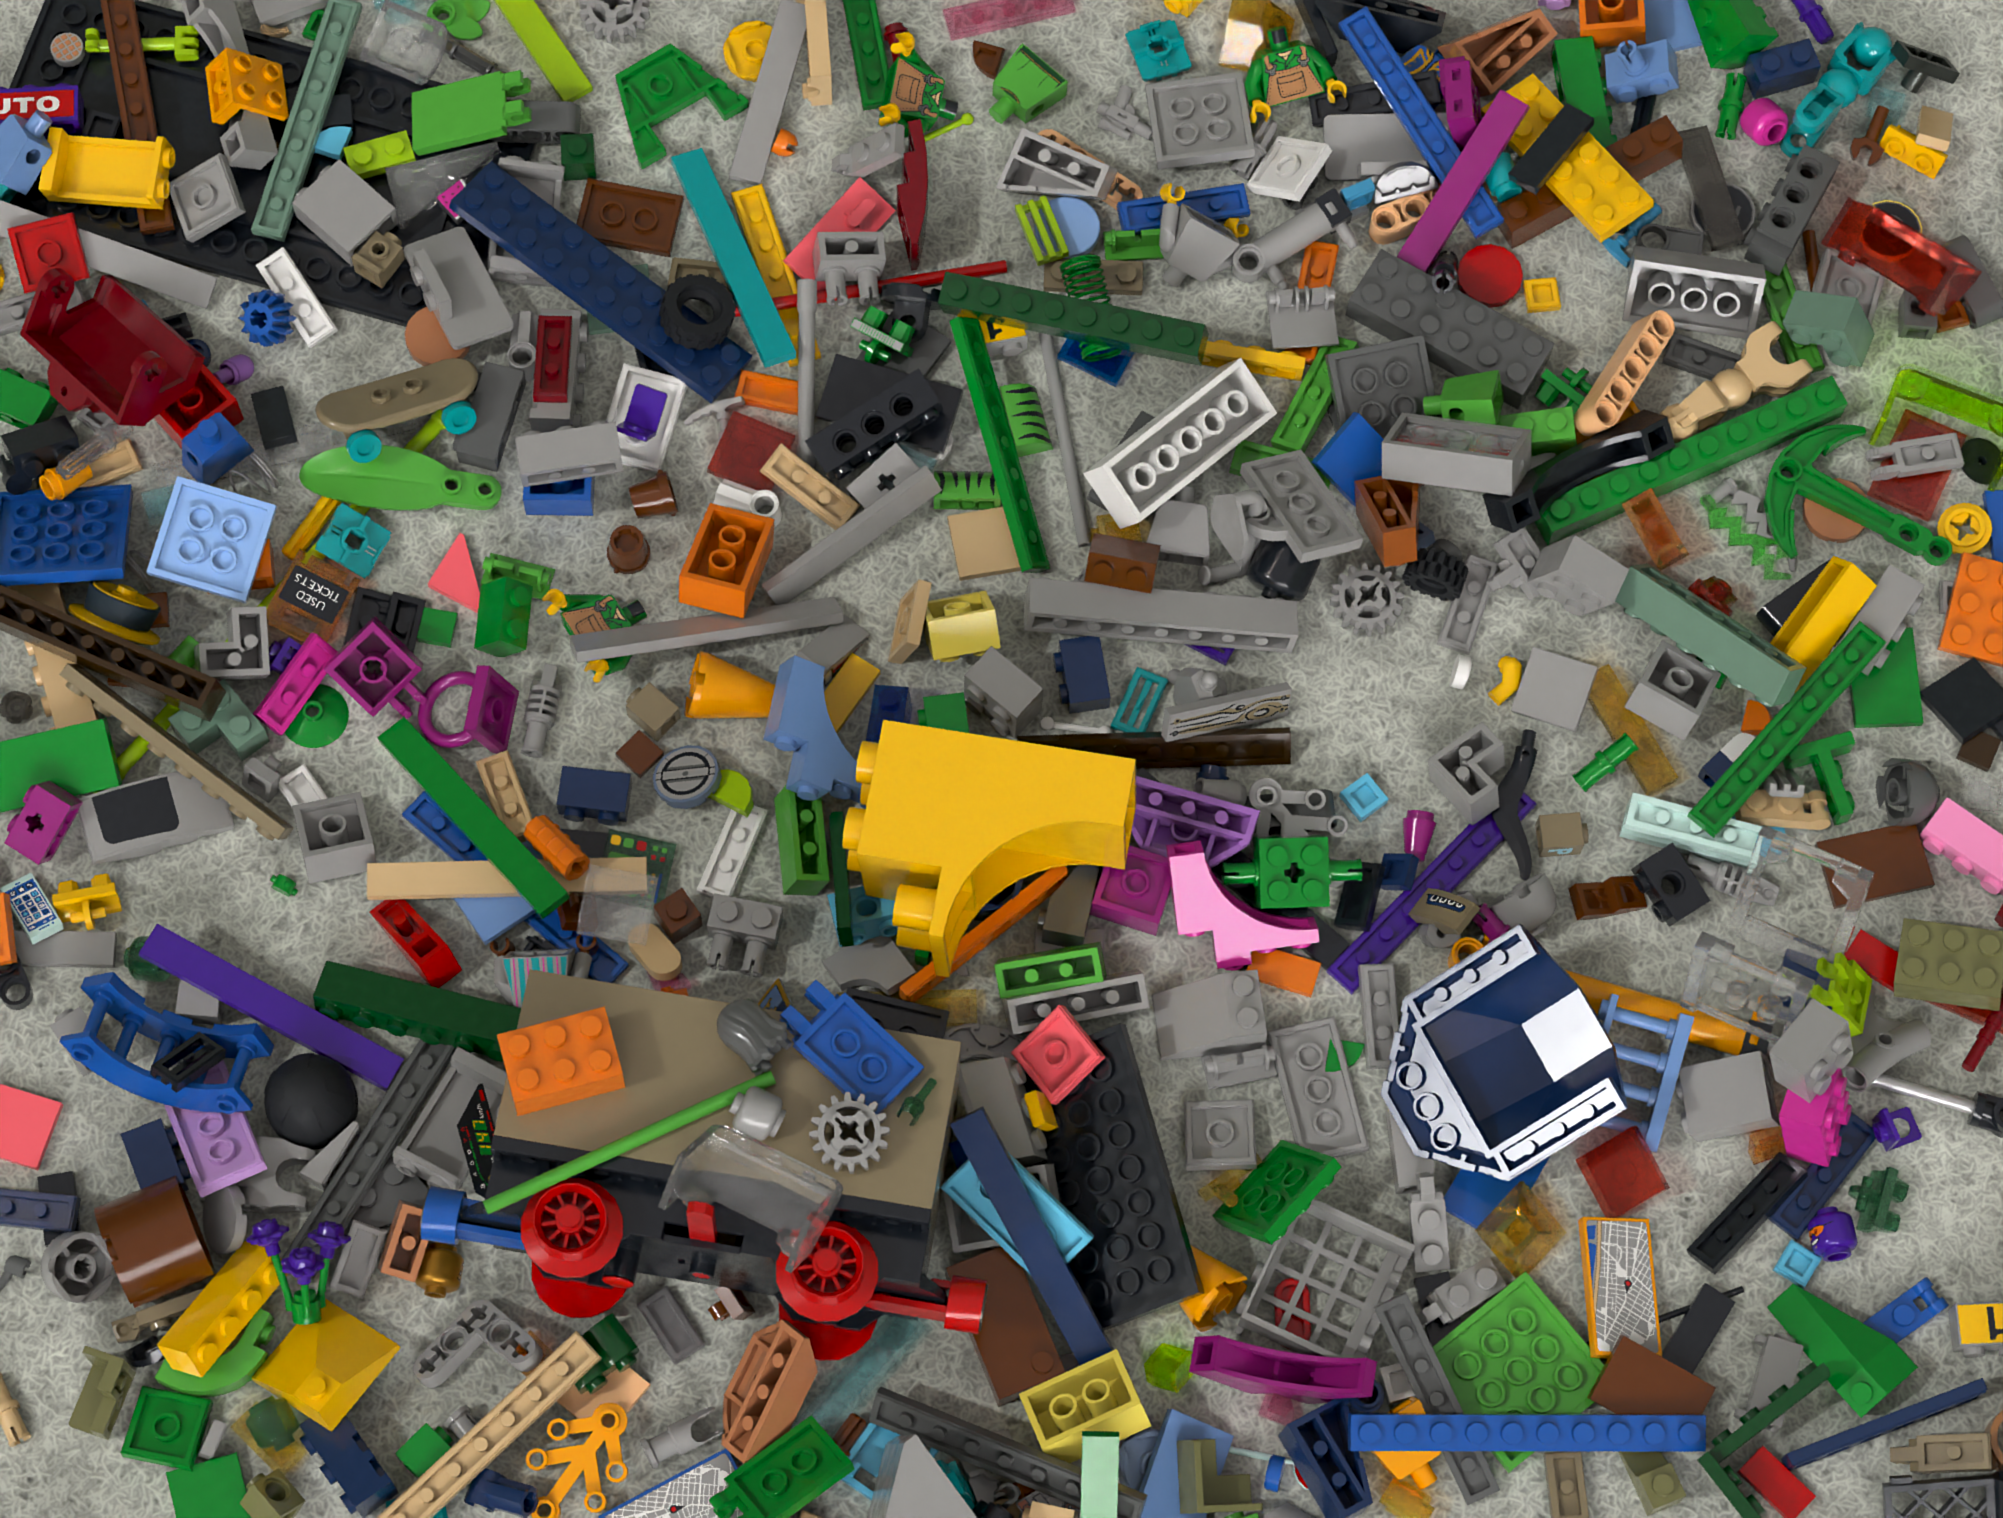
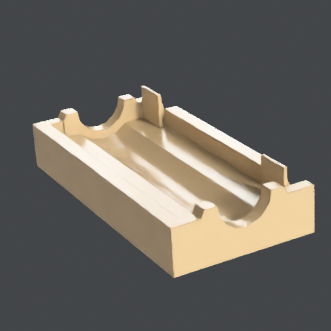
M796 0L798 3L805 4L809 78H807V83H802L803 99L808 98V101H811V106L832 105V75L826 0Z

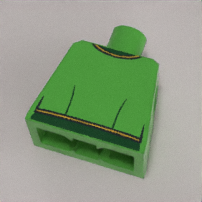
M1022 43L993 82L992 96L998 101L989 109V113L1000 124L1006 121L1012 114H1015L1026 124L1067 95L1068 81Z

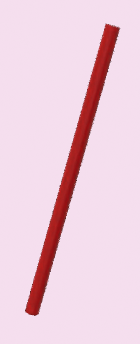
M1005 260L878 280L879 294H881L884 284L887 285L892 282L917 284L924 287L942 284L945 272L979 278L1007 273V265ZM858 284L845 286L848 299L860 297ZM826 289L817 290V304L826 303ZM797 294L772 298L777 310L797 307ZM736 306V309H735V312H734V313H736V314H735V317H740L741 315H740L739 310H738V308H737V306Z

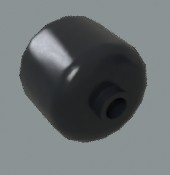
M1261 539L1246 575L1253 586L1262 590L1261 596L1265 598H1283L1290 601H1300L1307 595L1321 559L1300 563L1286 541L1272 542Z

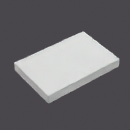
M624 363L606 421L609 423L616 422V426L625 421L635 386L639 383L667 393L668 398L655 437L644 442L617 432L622 465L658 473V470H662L688 386L674 376Z

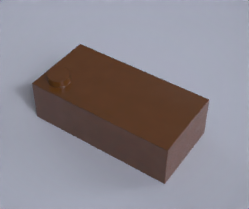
M1001 1246L946 1267L945 1277L948 1281H952L953 1275L987 1280L988 1291L981 1331L978 1334H968L998 1407L1020 1399L1019 1393L1065 1373L1023 1267Z

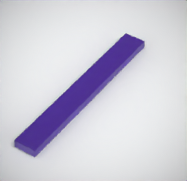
M1524 792L1518 804L1520 822L1537 805ZM1492 813L1473 826L1469 824L1414 880L1412 890L1403 891L1371 924L1370 932L1364 931L1326 970L1351 995L1359 988L1358 966L1382 964L1421 924L1416 923L1408 913L1428 888L1452 893L1503 841L1504 837L1497 827Z
M156 924L139 952V957L318 1055L337 1061L349 1072L384 1091H387L404 1061V1058L159 924Z

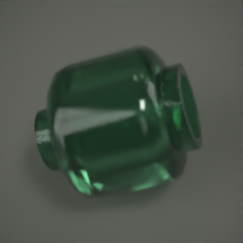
M149 936L135 938L130 947L126 948L124 952V965L128 968L133 979L148 982H164L169 979L172 974L139 957V952Z
M271 1395L248 1409L250 1415L246 1418L245 1425L259 1448L267 1449L273 1446L277 1452L295 1441L292 1434L298 1430L300 1423L286 1399H275Z

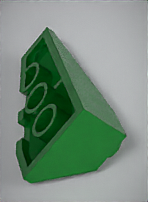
M1794 1283L1767 1306L1789 1335L1795 1339V1342L1804 1346V1353L1817 1367L1823 1362L1830 1371V1377L1827 1380L1861 1418L1918 1368L1914 1361L1893 1339L1868 1327L1860 1320L1838 1310L1830 1303Z

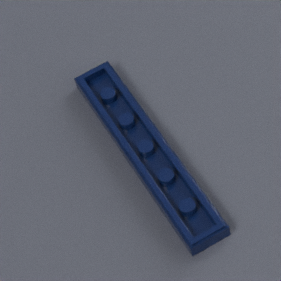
M1983 1378L1791 1451L1783 1456L1781 1461L1789 1471H1792L1978 1399L1986 1393L1988 1388Z

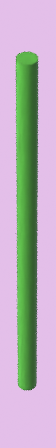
M771 1071L760 1074L482 1201L485 1210L489 1215L732 1104L737 1092L745 1094L752 1086H757L761 1089L776 1084Z

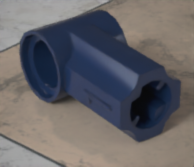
M485 1468L471 1481L464 1502L471 1506H474V1503L487 1508V1512L493 1513L494 1510L527 1518L537 1508L539 1502L537 1497L538 1489L528 1484L507 1479L504 1475Z

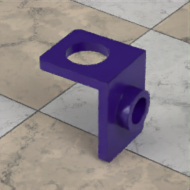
M640 383L637 384L625 421L616 426L617 432L644 442L655 437L668 398L667 393Z
M1908 1107L1889 1113L1887 1108H1883L1872 1119L1873 1133L1877 1141L1883 1144L1886 1152L1917 1141L1922 1137ZM1896 1118L1906 1120L1910 1126V1132L1904 1138H1900L1893 1122Z

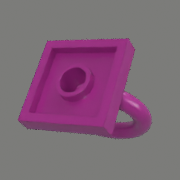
M477 665L476 674L468 671L451 672L438 678L425 691L428 700L423 705L419 704L418 723L423 735L431 743L444 748H455L476 739L492 753L498 754L507 750L519 691L491 666ZM463 684L472 687L464 730L455 734H444L438 731L432 722V708L439 695L454 685Z

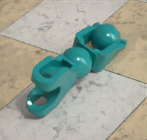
M1863 22L1857 23L1852 32L1836 48L1827 66V72L1820 77L1817 87L1806 95L1793 115V123L1788 128L1780 144V148L1785 155L1791 158L1793 153L1799 155L1803 147H1795L1791 143V139L1796 134L1802 135L1806 139V145L1814 148L1837 117L1840 109L1850 105L1858 94L1862 96L1867 95L1884 74L1886 68L1896 60V57L1890 51L1893 47L1891 37L1884 29L1864 27ZM1852 49L1853 57L1859 64L1873 68L1870 71L1864 69L1857 71L1847 64L1846 56Z

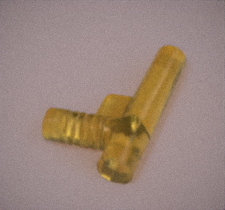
M1256 1153V1162L1258 1166L1260 1163H1262V1160ZM1253 1169L1227 1170L1197 1192L1204 1202L1216 1196L1228 1207H1234L1239 1199L1232 1191L1241 1185L1239 1179Z

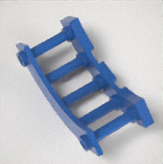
M115 972L84 978L81 989L94 1003L83 1032L61 1036L59 1041L75 1060L81 1062L110 1083L130 1093L164 1105L194 1111L222 1112L225 1114L252 1110L253 1103L240 1089L250 1060L271 1056L274 1044L257 1023L245 1025L214 1024L212 1029L193 1025V1019L180 1016L165 1009L159 1013L144 1005L145 998L126 985ZM105 1013L121 1022L123 1026L114 1051L97 1038ZM136 1032L160 1043L153 1064L173 1051L174 1048H177L192 1036L201 1032L226 1049L225 1058H235L227 1083L204 1084L207 1071L176 1093L172 1090L171 1083L165 1085L161 1082L160 1075L154 1078L150 1075V1071L126 1060ZM204 1045L194 1050L193 1053H196L198 1050L203 1048Z

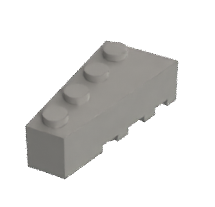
M541 308V315L572 316L573 327L567 403L533 402V408H530L529 413L531 430L544 433L555 431L562 426L582 427V415L576 414L577 403L583 404L584 383H579V373L586 372V353H581L582 342L588 343L589 324L583 322L581 310Z

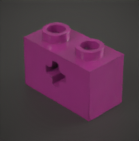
M50 780L34 784L28 789L23 798V802L26 804L21 813L16 814L7 827L9 835L4 842L38 865L50 861L55 855L83 803L80 799Z

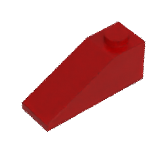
M405 899L384 900L369 911L414 969L430 986L440 988L462 971L448 945Z

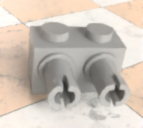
M883 231L817 232L812 252L816 281H825L827 304L834 306L836 298L838 306L848 302L845 281H858L859 302L861 305L867 306V298H869L871 306L878 304L881 301L878 280H881L886 263Z
M714 893L707 923L708 937L713 938L706 966L716 970L718 959H720L718 964L719 970L727 971L733 942L747 944L740 972L750 976L752 966L754 965L753 977H762L767 949H777L783 922V907Z

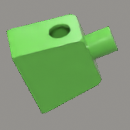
M1499 370L1446 379L1441 395L1424 396L1423 407L1425 416L1442 415L1443 418L1498 425L1504 401Z

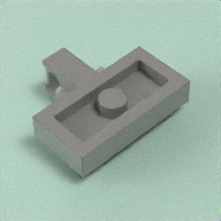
M1524 527L1514 533H1508L1493 544L1502 558V561L1497 564L1501 571L1486 582L1493 592L1504 588L1509 583L1513 589L1520 586L1530 601L1540 595L1537 592V588L1527 581L1541 551Z

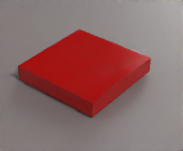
M71 212L7 228L24 294L36 292L42 276L54 268L63 269L73 278L74 282L91 278L74 213Z

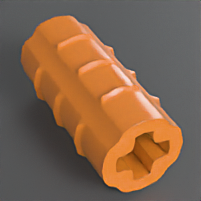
M536 816L530 820L525 827L523 835L533 846V849L538 851L543 856V859L549 862L554 870L559 872L568 881L581 877L587 871L590 859L581 850L580 846L575 844L570 839V836L565 834L559 825L554 823L548 816Z

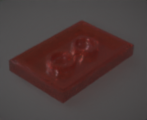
M1905 409L1889 445L1892 442L1957 433L1961 448L1967 435ZM1892 457L1883 460L1879 467L1893 465ZM1952 469L1901 478L1895 476L1888 480L1873 481L1867 495L1929 522Z

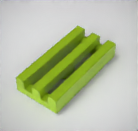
M1046 195L1039 197V200L1035 202L1033 199L1029 200L1023 206L1021 203L1015 205V213L1037 266L1069 256V250ZM1038 209L1043 211L1059 251L1057 252L1053 248ZM1026 213H1031L1048 255H1042Z

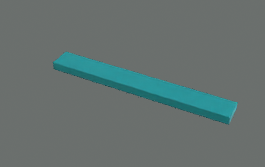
M699 148L671 157L674 171L728 289L733 295L734 302L764 367L767 368L795 359L796 350L703 149Z

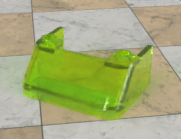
M1903 364L1897 368L1892 378L1868 444L1875 445L1887 421L1895 397L1919 403L1989 430L2003 438V398L1918 365ZM2003 447L1987 489L1994 492L2003 476Z

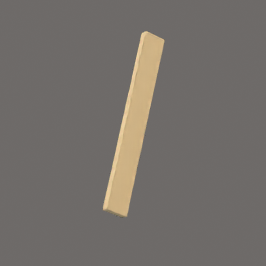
M646 857L589 858L590 863L587 871L578 879L568 881L559 872L555 871L549 862L544 859H537L569 895L573 892H577V895H589L590 893H594V895L647 894ZM488 860L367 863L368 900L521 897Z
M575 1331L377 1518H433L596 1365L602 1357Z

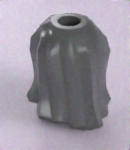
M750 999L734 1000L720 1012L717 1018V1032L720 1039L747 1063L755 1076L770 1071L773 1067L770 1059L775 1056V1053H778L782 1048L788 1050L792 1045V1042L787 1038V1024L773 1019L757 1003Z

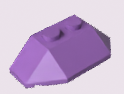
M1136 776V810L1131 833L1140 849L1167 857L1166 845L1201 840L1205 859L1211 869L1250 845L1260 810Z

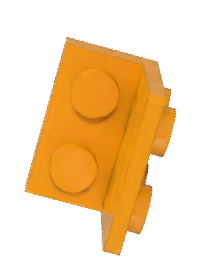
M226 47L205 67L213 123L224 125L240 109L285 121L289 117L281 64Z

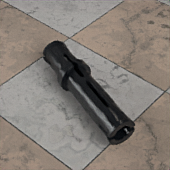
M1447 250L1441 252L1437 257V264L1432 270V273H1435V275L1431 274L1432 286L1438 293H1440V289L1443 290V294L1450 292L1457 281V278H1454V276H1458L1456 270L1458 257L1453 251L1450 254H1447Z

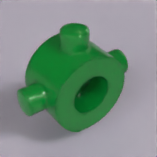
M278 874L277 877L275 875L271 876L270 881L273 882L271 887L274 890L288 897L291 894L294 896L297 894L298 890L295 889L296 883L292 879L282 874Z

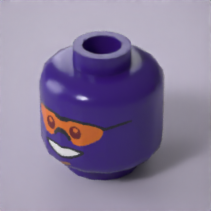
M1831 1206L1819 1209L1817 1216L1812 1218L1807 1224L1812 1250L1817 1256L1823 1257L1824 1261L1835 1262L1847 1259L1852 1255L1851 1251L1858 1245L1851 1215L1838 1211L1837 1207Z

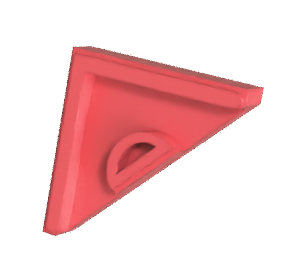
M459 533L427 584L429 588L478 613L480 592L465 536Z

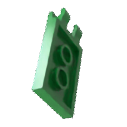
M811 1415L725 1477L724 1481L727 1488L712 1496L709 1502L715 1508L713 1511L718 1518L731 1517L737 1507L743 1513V1515L737 1518H789L855 1470L851 1460Z

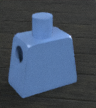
M36 110L29 120L16 114H11L0 124V184L24 195L28 193L42 167L52 154V147L43 134L53 121L44 112Z

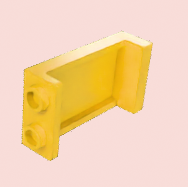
M49 128L47 142L52 147V154L42 167L38 188L49 201L163 210L164 199H167L170 193L169 170L175 164V150L164 136H157L156 142L72 136L68 135L63 128Z

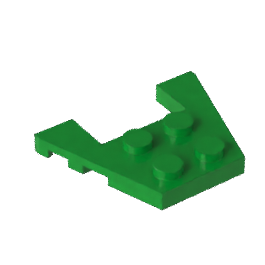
M672 44L664 46L615 75L641 169L648 167L667 155L665 147L651 128L703 97L709 99L724 122L749 108V101L745 96L736 94L728 88L724 81L719 78L715 79L704 71L700 64Z

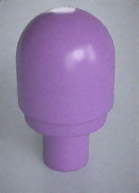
M238 354L224 360L219 367V371L213 373V375L222 384L237 385L252 376L254 363L248 356Z

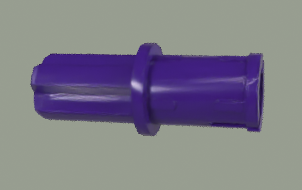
M1791 0L1800 14V22L1805 21L1818 43L1825 44L1834 37L1832 29L1821 13L1823 11L1821 5H1817L1815 0Z

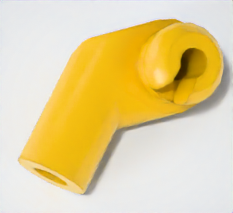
M1504 656L1498 662L1499 671L1502 673V682L1488 692V696L1498 706L1519 688L1522 665L1515 657Z

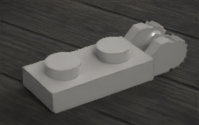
M1957 433L1892 442L1891 445L1872 448L1865 453L1868 462L1883 461L1890 457L1893 459V465L1881 466L1871 470L1870 476L1873 481L1888 480L1895 476L1901 478L1962 468L1964 465Z

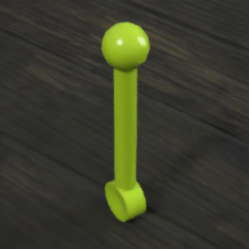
M968 112L964 113L961 119L924 135L925 142L963 124L971 125L974 121L973 115Z

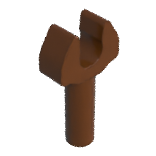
M1880 105L1877 106L1866 135L1862 138L1853 139L1850 146V154L1853 161L1856 160L1862 148H1867L1871 151V156L1868 160L1869 167L1880 160L1884 149L1879 146L1877 140L1890 111L1888 108Z

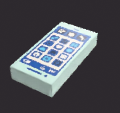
M32 873L0 888L1 893L10 894L11 910L32 945L64 929L60 918Z

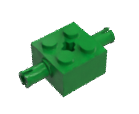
M1323 835L1253 837L1254 859L1252 863L1223 862L1221 872L1224 873L1236 872L1235 875H1221L1223 885L1253 883L1255 906L1261 909L1330 907L1329 885L1331 881H1362V872H1348V869H1362L1361 859L1331 860L1329 857L1328 837ZM1291 863L1293 867L1298 868V874L1293 875V880L1284 875V871L1290 869Z

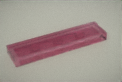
M982 0L943 9V16L951 41L1075 13L1073 0Z

